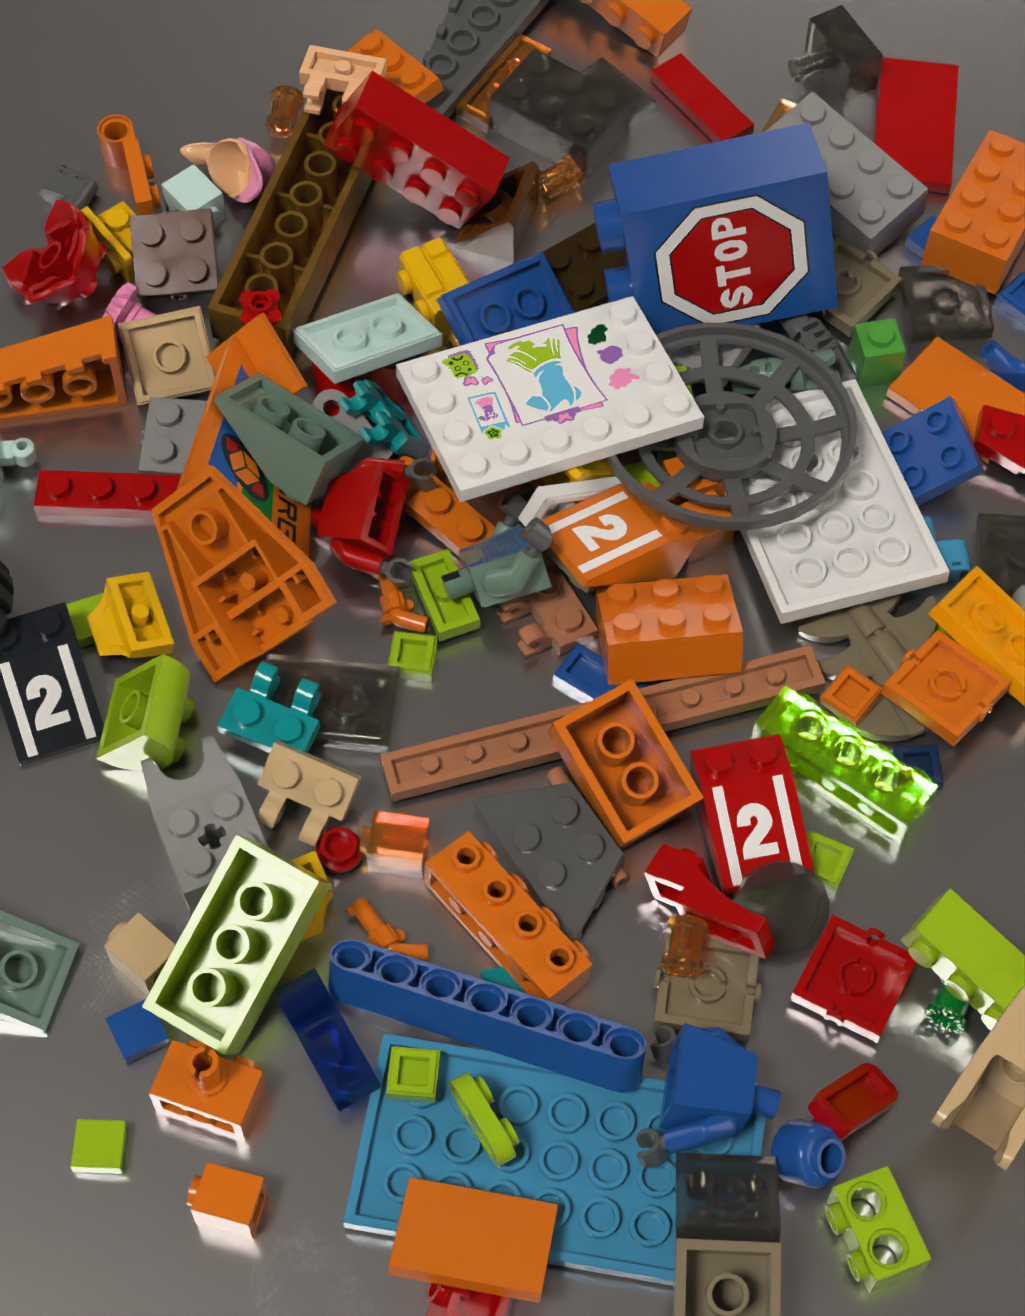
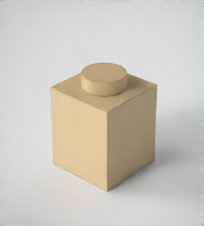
M138 912L131 920L122 921L111 931L108 936V942L104 947L110 962L148 995L176 944Z

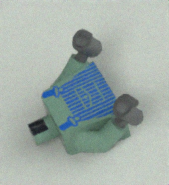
M513 490L505 492L498 503L499 509L507 515L504 521L497 522L491 537L459 551L463 568L441 576L442 584L450 601L473 593L482 607H488L552 587L541 552L545 551L552 543L550 527L538 517L533 518L525 528L521 524L515 526L516 523L521 522L518 517L528 503L520 494L515 493Z

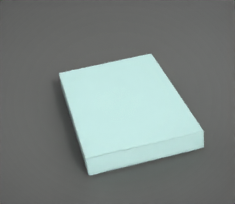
M399 293L296 327L292 329V341L336 384L442 346V333Z

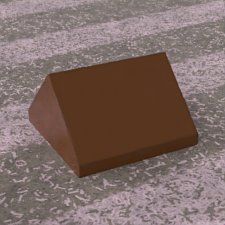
M532 161L504 173L495 195L461 227L454 244L463 250L514 263L538 205L539 166Z

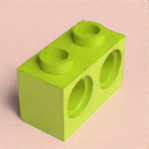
M888 1166L832 1188L827 1200L829 1205L825 1206L828 1222L836 1235L842 1233L850 1252L846 1253L850 1271L857 1282L864 1281L869 1293L925 1271L932 1259ZM855 1199L869 1201L873 1205L876 1215L872 1217L858 1215L853 1210L851 1201ZM876 1245L890 1247L896 1254L897 1263L886 1265L879 1262L873 1254L872 1247Z

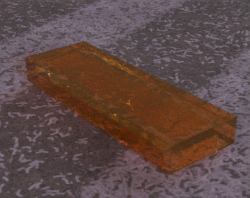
M519 33L456 105V116L489 132L551 60L552 49Z

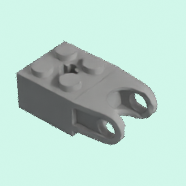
M212 735L200 738L204 761L200 770L190 778L183 780L169 778L161 772L151 757L141 760L147 794L158 835L190 915L195 911L236 835L252 838L268 847L241 781Z

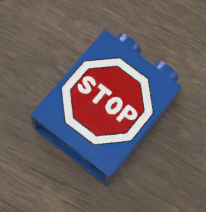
M810 123L608 165L614 199L592 203L602 254L622 250L624 266L603 270L608 300L610 303L633 296L656 335L686 325L736 323L749 326L838 307L828 172Z

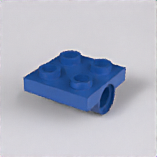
M951 396L882 432L917 506L985 472L957 402Z

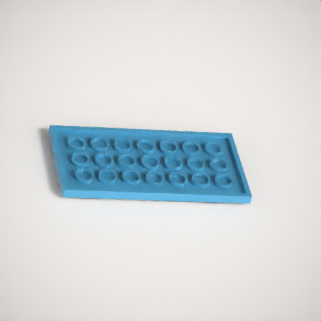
M383 1033L343 1220L344 1228L395 1237L409 1177L558 1204L548 1264L673 1286L674 1242L676 1238L750 1242L766 1117L751 1113L749 1120L738 1136L674 1154L666 1150V1158L662 1164L654 1168H647L640 1163L637 1153L650 1150L653 1146L639 1147L636 1136L640 1130L645 1128L655 1130L659 1136L664 1135L665 1129L659 1128L665 1081L642 1077L641 1083L632 1091L615 1092L492 1051ZM392 1046L440 1050L441 1058L436 1103L387 1099L386 1090ZM465 1072H468L473 1079L478 1076L483 1078L493 1096L494 1102L490 1104V1107L498 1120L506 1117L518 1136L520 1143L513 1147L516 1158L500 1167H496L487 1155L451 1093L448 1082Z

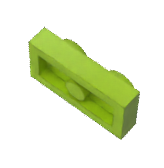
M449 549L409 561L416 569V572L409 570V573L427 615L430 617V622L436 636H438L439 642L480 628V618L470 595L467 594L450 601L445 592L441 576L458 570Z

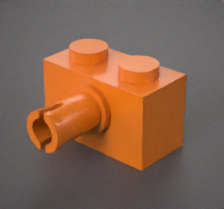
M172 1040L149 1091V1096L155 1109L245 1140L266 1091L267 1084L263 1071L259 1070L260 1066L250 1059L233 1056L232 1060L218 1056L211 1047L204 1043L189 1040L187 1044Z

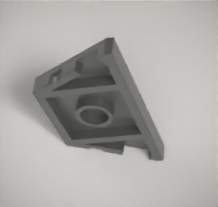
M569 782L480 797L473 801L545 907L555 915L563 933L571 941L577 940L579 942L583 935L581 931L593 909H598L606 894V886L610 880L615 878L625 861V857L574 784Z

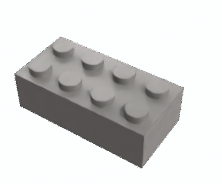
M812 91L766 131L810 123L828 172L832 233L836 237L838 235L864 253L867 250H871L878 255L924 214L928 188ZM869 256L867 260L870 262L872 258Z

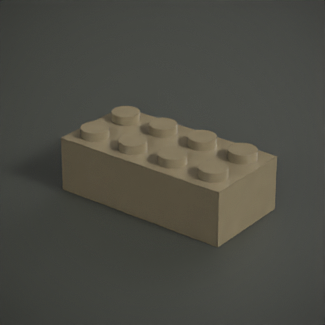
M676 1238L674 1242L673 1316H781V1243Z

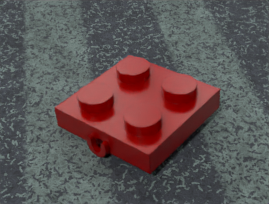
M832 914L792 992L790 1000L824 1016L826 1020L830 1019L836 1022L840 1027L844 1026L878 1043L915 967L916 961L913 960L907 950L884 940L885 935L880 930L869 928L866 931ZM870 935H876L879 940L872 938Z

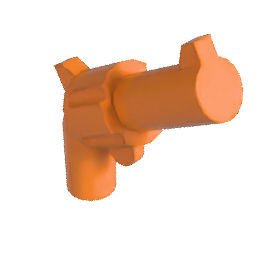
M382 573L378 577L372 575L373 578L379 579L382 591L379 599L383 616L380 618L381 626L394 624L400 628L426 634L430 617L412 613L414 602L406 599L404 592L399 591V588L389 580L387 575Z
M365 897L356 900L351 906L346 908V914L348 916H356L369 934L367 937L369 944L426 962L428 961L427 943H402L405 940L404 931L400 929L394 930L390 923L384 924Z

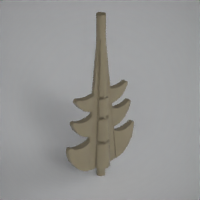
M902 594L834 610L815 621L800 625L798 627V635L810 641L820 643L839 642L848 638L851 645L845 651L835 657L817 661L822 675L834 681L848 664L883 688L884 683L902 666L901 662L910 649L917 651L935 633L937 622L928 613L937 605L936 598L932 595L928 596L918 609L900 617H893L890 613L900 602ZM885 696L879 700L857 728L833 712L837 719L850 730L872 740L897 742L908 740L925 731L933 732Z

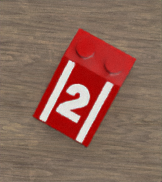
M776 734L690 750V775L704 797L697 805V809L722 893L729 894L813 878L815 872L794 777L781 735Z

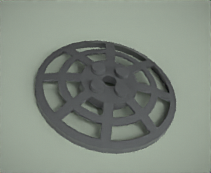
M736 323L686 325L656 335L666 353L684 347L699 345L702 367L680 372L679 375L686 386L704 381L706 393L693 398L704 415V423L702 429L636 448L646 469L662 484L652 492L628 473L620 464L616 455L605 458L614 475L629 492L649 507L666 516L694 526L717 530H753L772 527L794 520L816 508L835 491L844 479L853 459L857 425L855 410L847 390L838 376L821 358L801 344L783 335L759 327ZM717 344H731L754 348L783 359V361L770 378L744 368L719 366ZM798 369L808 375L823 390L834 407L836 415L811 422L809 414L802 403L785 388V385ZM721 380L744 383L760 390L753 398H750L743 394L723 391ZM774 399L778 400L790 412L797 425L776 428L773 417L766 408ZM840 431L842 441L840 456L830 479L825 482L805 475L813 458L815 437ZM717 432H728L734 439L721 440L714 434ZM801 441L800 455L793 469L771 460L775 445ZM651 450L675 451L685 467L671 477L657 463ZM761 472L779 481L778 484L767 490L752 495H745L741 480ZM700 476L710 480L722 481L727 497L705 494L690 489L688 486ZM792 487L814 494L795 506L770 514L752 516L749 506L771 501L786 493ZM679 495L703 505L730 508L733 517L698 513L674 505L669 501Z

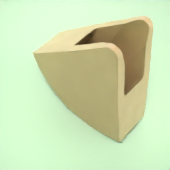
M1025 985L1009 1002L931 1121L932 1124L940 1129L947 1130L952 1124H955L996 1151L993 1160L996 1165L1004 1170L1008 1169L1025 1141Z

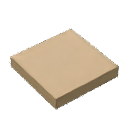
M200 306L118 323L137 406L149 404L150 397L174 399L211 391L216 374L205 357L211 352Z

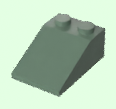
M260 372L217 394L214 401L270 483L283 490L289 499L305 505L310 504L325 494L332 478L350 471L364 440L360 435Z
M0 910V1020L45 1032L80 943Z

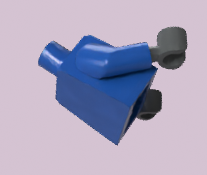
M684 1023L678 1035H676L671 1026L662 1025L657 1028L655 1036L658 1043L651 1044L650 1049L657 1063L668 1064L659 1128L665 1129L664 1135L659 1136L655 1130L645 1128L637 1134L636 1141L639 1147L653 1146L650 1150L637 1153V1157L644 1167L654 1168L662 1164L666 1158V1150L674 1154L738 1136L749 1120L751 1113L770 1119L775 1117L780 1103V1091L755 1084L758 1058L753 1052L741 1047L722 1028H697Z

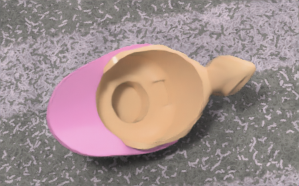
M241 137L238 139L227 138L218 143H192L180 148V153L190 162L196 165H207L213 183L221 191L228 194L229 197L241 203H248L260 198L275 170L274 161L264 148Z

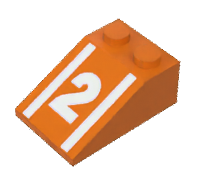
M649 482L640 483L650 492L657 489L656 486ZM623 484L613 486L542 519L551 530L552 543L549 547L583 588L618 583L674 579L699 541V538L688 527V523L670 518L649 507L629 492Z

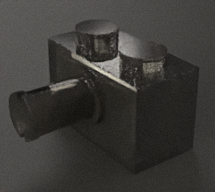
M839 5L809 18L804 48L806 54L788 61V70L792 78L795 77L794 81L800 83L807 78L822 73L844 102L876 89L883 55L844 6Z

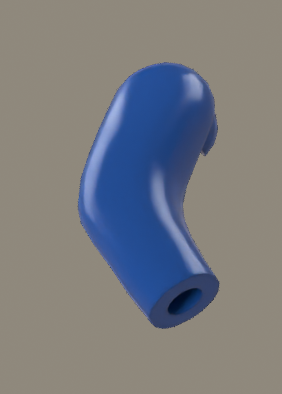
M995 340L987 342L980 350V357L990 371L1015 388L1025 390V362L1012 356Z

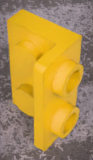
M124 201L98 216L88 206L81 209L80 211L87 222L89 221L92 224L95 237L107 246L103 259L108 268L114 274L119 272L128 283H134L135 273L129 216H136V214Z

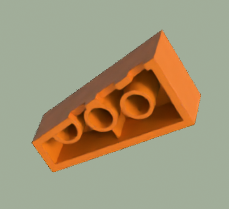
M112 315L0 348V423L128 405L124 365Z

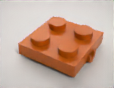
M938 629L917 651L910 649L901 662L902 666L884 683L881 694L949 744L955 746L978 721L982 722L986 714L992 712L996 702L1008 691L1011 681Z

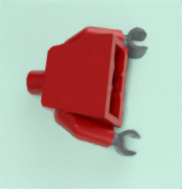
M370 457L365 458L350 472L332 478L328 484L323 505L315 507L311 514L312 524L317 529L318 537L330 543V551L347 567L377 577L380 573L385 574L396 587L409 589L411 585L405 580L397 579V574L402 569H409L413 572H416V569L404 558H395L390 562L384 561L385 556H392L409 484L408 478L413 479L416 486L422 491L433 490L436 487L434 479L430 476L422 475L427 472L437 473L438 471L434 463L426 457L414 460L411 465H405V460Z

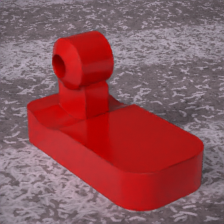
M863 1063L815 1095L808 1104V1110L814 1117L810 1121L830 1126L836 1136L842 1141L853 1132L861 1129L885 1113L898 1098L897 1089L879 1068L870 1063Z

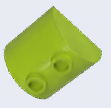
M161 654L115 679L96 757L97 760L127 770L142 771L141 760L151 757L160 770L168 767L171 763H176L181 758L185 750L186 741L178 736L181 723H185L190 718L195 706L194 699L187 696L191 674L183 664L165 654Z

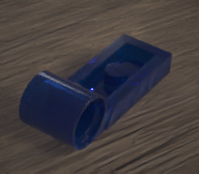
M315 967L273 991L275 998L297 1034L339 1112L382 1087Z

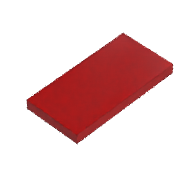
M882 57L879 73L874 143L926 186L928 191L949 194L952 185L959 65Z

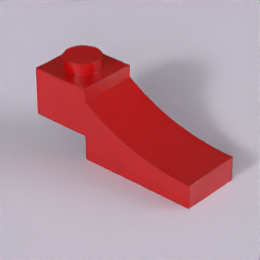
M662 844L644 871L654 898L676 906L684 928L767 959L775 946L767 919L738 905L720 892L712 884L704 860L698 853L688 848H681L679 850Z

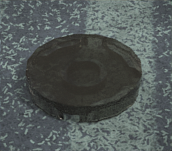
M775 859L766 862L755 870L753 869L743 878L735 895V903L767 919L775 942V946L770 954L790 955L806 950L820 938L828 923L830 901L825 885L812 870L795 861Z

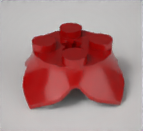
M56 199L44 229L47 246L44 248H29L22 251L2 267L10 287L19 294L27 296L23 299V304L26 306L45 304L50 305L55 310H60L78 296L82 298L89 297L97 286L98 279L95 277V274L107 251V246L95 237L92 224L89 221L87 222L83 213L76 206Z

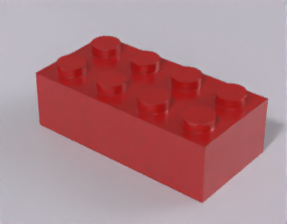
M373 70L339 108L322 145L334 152L340 159L352 163L368 173L374 180L386 184L402 194L408 201L420 205L438 216L442 222L450 224L457 229H460L495 195L510 159L509 156Z

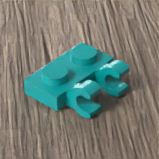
M367 379L356 381L353 384L356 395L348 399L345 397L338 399V402L349 416H357L364 412L372 422L377 424L373 428L367 429L362 427L359 430L368 445L379 446L385 443L398 455L404 453L416 458H421L431 448L388 387Z
M261 661L253 677L250 691L248 692L238 687L235 689L217 725L219 733L270 753L274 742L277 740L308 753L321 727L319 720L311 717L322 696L320 692H317L320 684L302 678L296 689L291 708L270 701L281 680V677L277 676L278 667Z

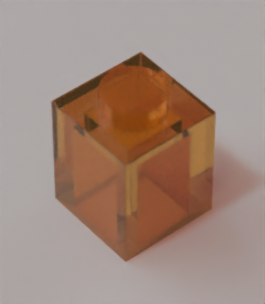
M374 810L371 826H363L360 839V853L367 856L368 871L423 878L431 838L430 818Z

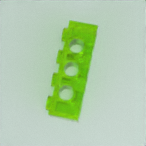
M785 685L754 723L751 739L780 734L793 773L900 845L931 806L938 785L933 783L924 771L917 767L907 766L895 758L885 745L875 741L871 742L857 733L847 720L841 717H833L818 707L815 700L803 692H795ZM809 732L815 735L817 739L806 740L798 733ZM846 757L851 759L855 764L849 766L843 765L836 760V758ZM874 783H887L892 787L893 790H880L874 785Z

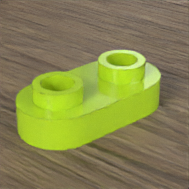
M465 1072L449 1081L451 1093L458 1107L494 1165L500 1167L516 1158L513 1147L520 1143L518 1136L506 1117L500 1120L496 1117L490 1107L494 1099L483 1078L478 1076L473 1079L468 1072Z

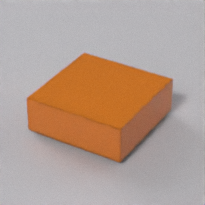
M847 664L820 696V702L857 728L884 696L881 694L883 688Z

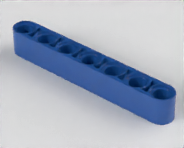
M342 940L337 942L330 950L328 989L330 995L339 1002L611 1091L629 1092L637 1088L641 1083L647 1042L645 1036L632 1027L360 940Z

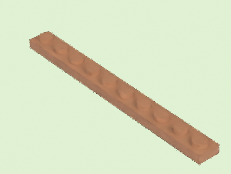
M809 645L742 662V672L679 678L639 688L662 729L666 732L822 692L826 682L813 649ZM591 701L380 754V761L392 802L561 759L562 757L547 734L552 723Z

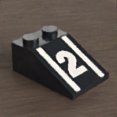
M65 602L7 619L8 623L3 633H0V704L20 766L101 741L104 724Z

